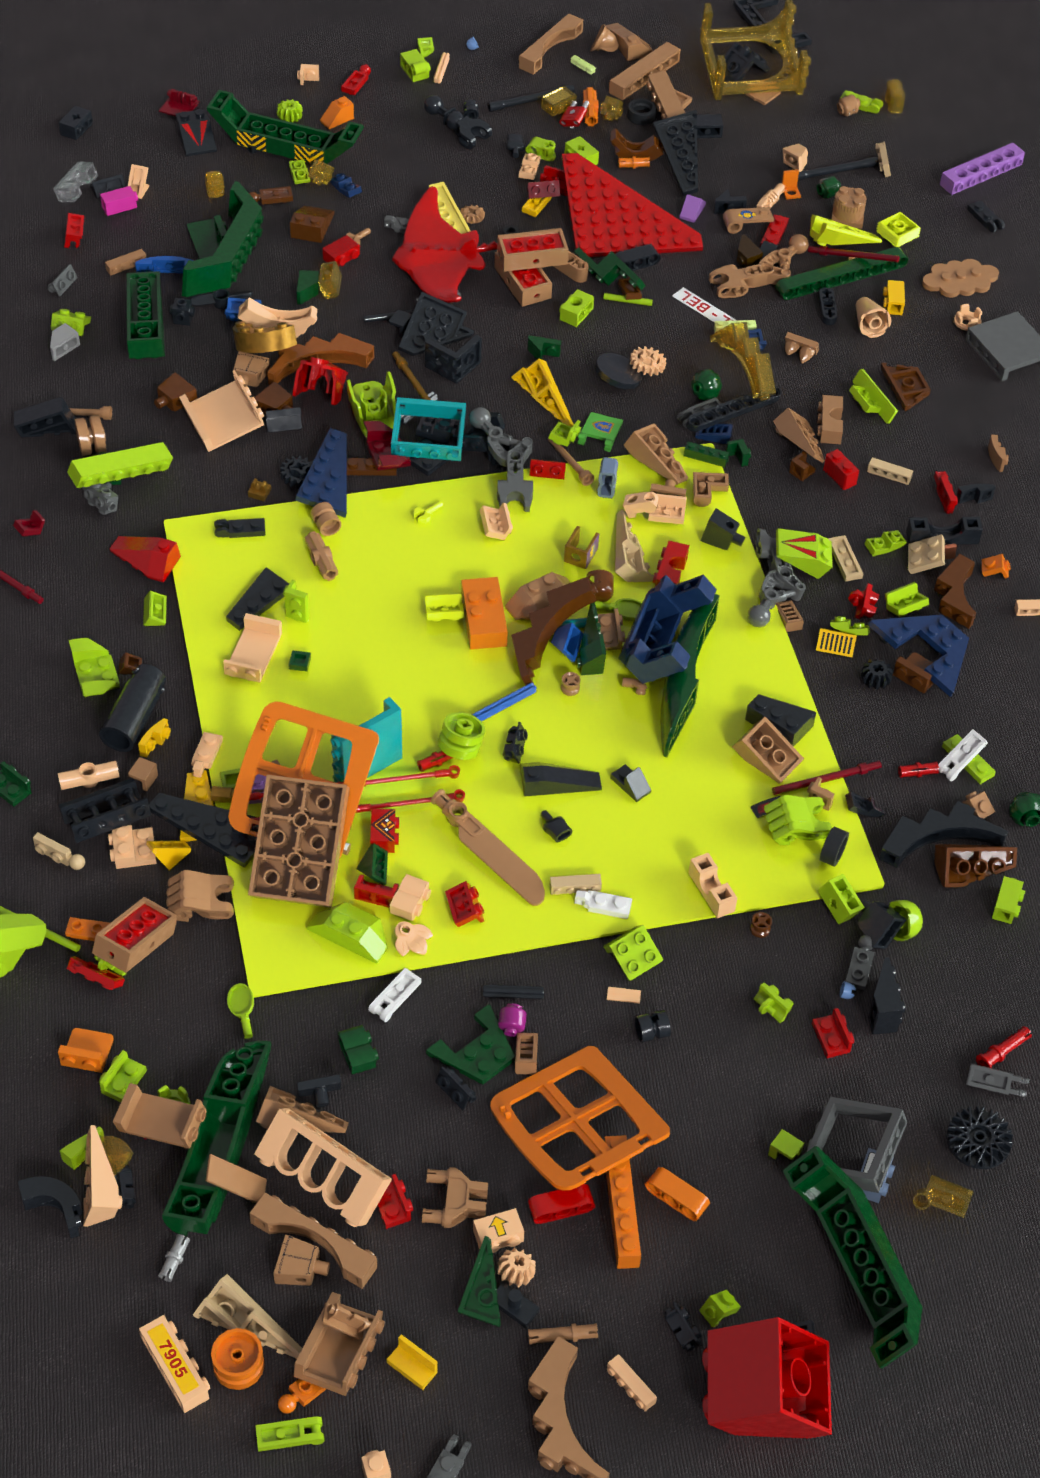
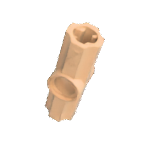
M116 761L98 765L87 762L82 764L79 769L58 773L61 790L78 786L92 788L100 781L120 777Z

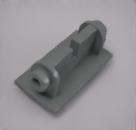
M71 264L63 269L59 276L48 285L49 292H57L60 297L78 278Z

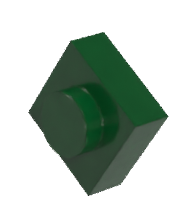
M292 650L289 669L308 672L311 653Z

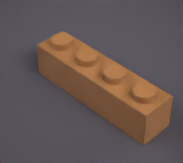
M142 249L106 261V270L111 276L136 267L135 262L147 258L146 254Z

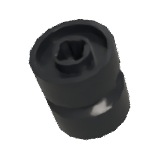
M665 1010L652 1012L651 1016L647 1013L635 1016L636 1033L641 1043L652 1041L655 1036L658 1039L671 1036L670 1022Z

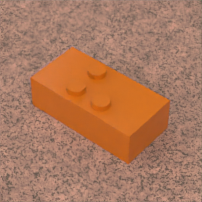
M498 577L461 580L462 602L470 650L507 647L508 631Z

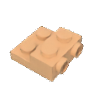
M132 825L113 829L112 833L108 834L109 845L114 847V849L110 850L111 862L115 861L116 869L157 864L156 855L146 845L147 841H154L152 827L132 830Z

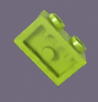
M122 1050L119 1056L114 1057L109 1070L100 1077L101 1093L122 1102L129 1083L137 1085L147 1071L146 1066L128 1058L127 1052Z

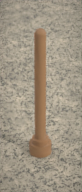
M103 406L100 409L70 408L73 415H99L103 420L112 419L111 406Z
M548 439L552 446L579 474V481L584 486L592 484L594 475L589 470H584L562 445L555 444L552 440Z

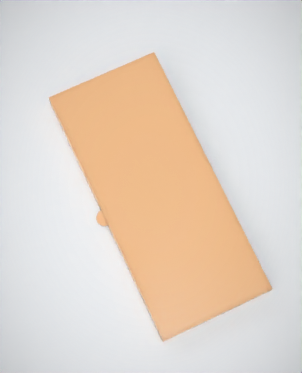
M608 987L607 1000L640 1004L641 990Z

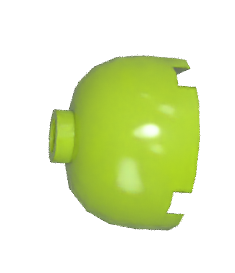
M908 900L890 902L889 906L906 918V922L893 939L905 941L916 936L923 924L922 914L918 906Z

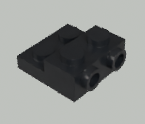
M422 417L415 436L449 444L450 439L456 434V429L458 430L460 420Z

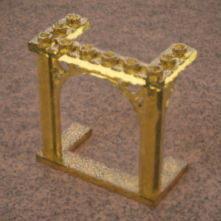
M786 0L782 12L776 18L763 25L711 29L713 11L711 3H705L700 41L715 100H721L722 95L795 90L797 95H803L804 88H806V77L809 75L808 66L811 65V57L808 56L807 50H801L798 58V50L795 48V39L792 38L791 28L794 25V14L796 13V5L793 4V0ZM780 39L782 43L776 44L774 41ZM759 41L766 43L780 53L783 59V67L778 74L768 79L724 82L726 61L724 55H718L716 63L712 43Z

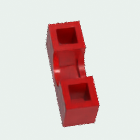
M668 541L667 547L662 549L661 558L663 559L658 561V573H654L652 583H655V587L665 575L675 585L680 583L681 570L685 569L690 545Z

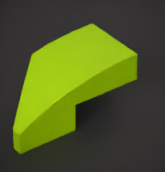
M432 37L417 38L419 53L424 58L434 52Z

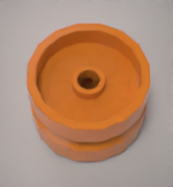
M241 1328L227 1330L218 1336L213 1343L211 1357L215 1377L220 1384L235 1390L249 1388L255 1384L263 1374L264 1369L263 1350L258 1337L251 1331Z

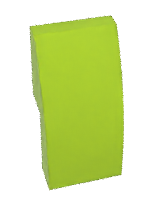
M305 160L289 161L294 183L310 182Z
M895 530L883 532L882 536L878 538L866 539L864 544L872 556H877L894 551L906 545L907 542L900 532Z
M837 616L830 622L831 627L848 634L868 635L870 633L868 625H865V623H854V626H851V619H846V616Z

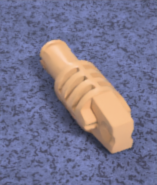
M779 183L774 189H770L759 200L757 208L769 207L771 209L779 200L780 195L785 192V186Z

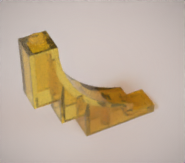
M747 322L731 323L710 335L711 342H717L720 347L730 350L741 362L751 386L753 399L767 400L776 393L769 353H760L758 337L749 338Z

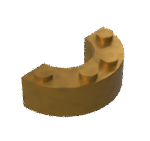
M239 321L233 327L236 350L240 352L265 353L297 345L294 325H287L286 322L278 323L277 326L269 328L262 326L253 328L252 324Z

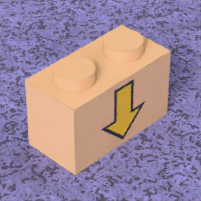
M516 1208L473 1220V1232L479 1249L485 1236L491 1239L493 1253L507 1246L515 1247L524 1242V1229Z

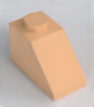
M799 143L783 148V163L801 172L807 164V148Z

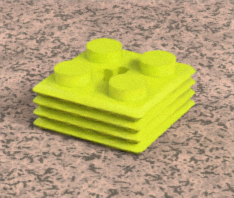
M898 212L878 222L876 231L892 243L894 247H900L919 237V229L921 228L903 213Z

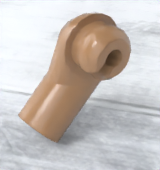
M623 677L622 687L636 688L637 695L646 694L647 685L645 683L642 684L638 679Z

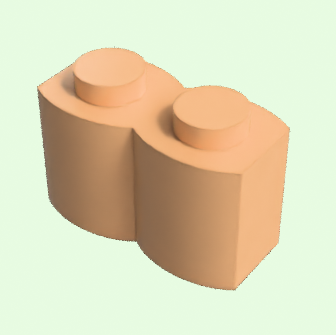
M406 874L391 901L390 913L413 921L416 916L419 917L424 900L427 901L431 894L429 882Z

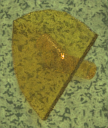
M102 1136L100 1140L115 1176L128 1164L133 1152L122 1139L114 1136Z

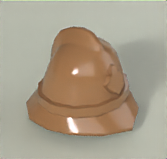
M605 24L601 26L590 51L614 52L619 46L617 38Z

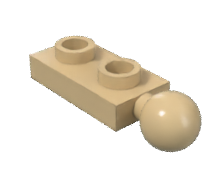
M38 832L33 837L35 850L39 854H45L57 863H62L66 866L70 865L74 870H80L84 867L85 858L82 855H72L69 848Z

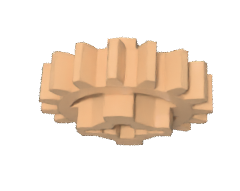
M644 346V349L638 347V350L634 349L633 353H631L630 365H633V369H638V373L643 372V375H646V373H649L650 376L653 373L658 375L659 372L663 373V370H665L666 358L663 357V353L659 354V350L654 351L652 347L650 349H647L646 346Z

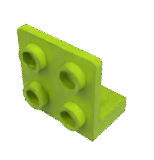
M644 925L632 928L603 946L607 953H613L629 981L663 961Z

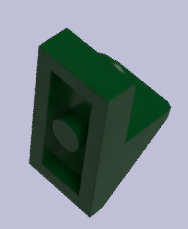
M529 335L528 351L536 360H542L543 355L560 357L561 340Z

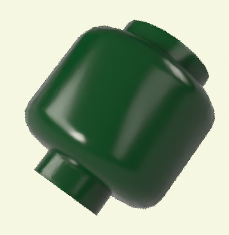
M834 176L820 179L817 184V192L825 199L833 197L841 187V183Z

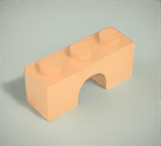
M705 853L690 860L689 875L715 916L720 918L735 912L737 896L728 883L721 885L717 875L718 867L710 854Z

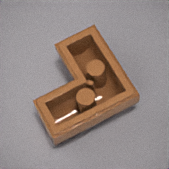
M693 472V499L695 505L699 507L708 506L712 499L711 491L728 492L729 479L727 473Z

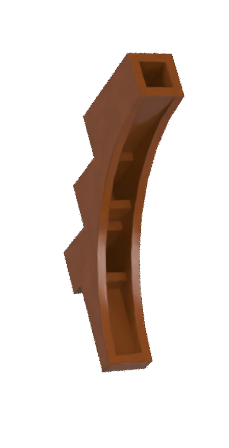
M341 333L332 338L331 342L313 336L309 342H306L305 346L297 344L290 348L278 350L279 358L267 372L269 385L274 381L279 383L282 379L298 370L301 360H310L311 357L328 360L330 363H346L367 368L374 359V345Z

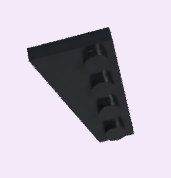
M266 567L226 616L227 622L240 631L244 628V616L246 613L260 616L284 597V588L289 583Z

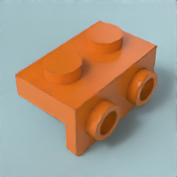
M70 917L65 935L71 938L95 941L96 934L110 923Z

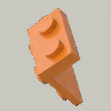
M74 1028L67 1046L60 1045L58 1050L61 1065L102 1073L114 1041L113 1035Z

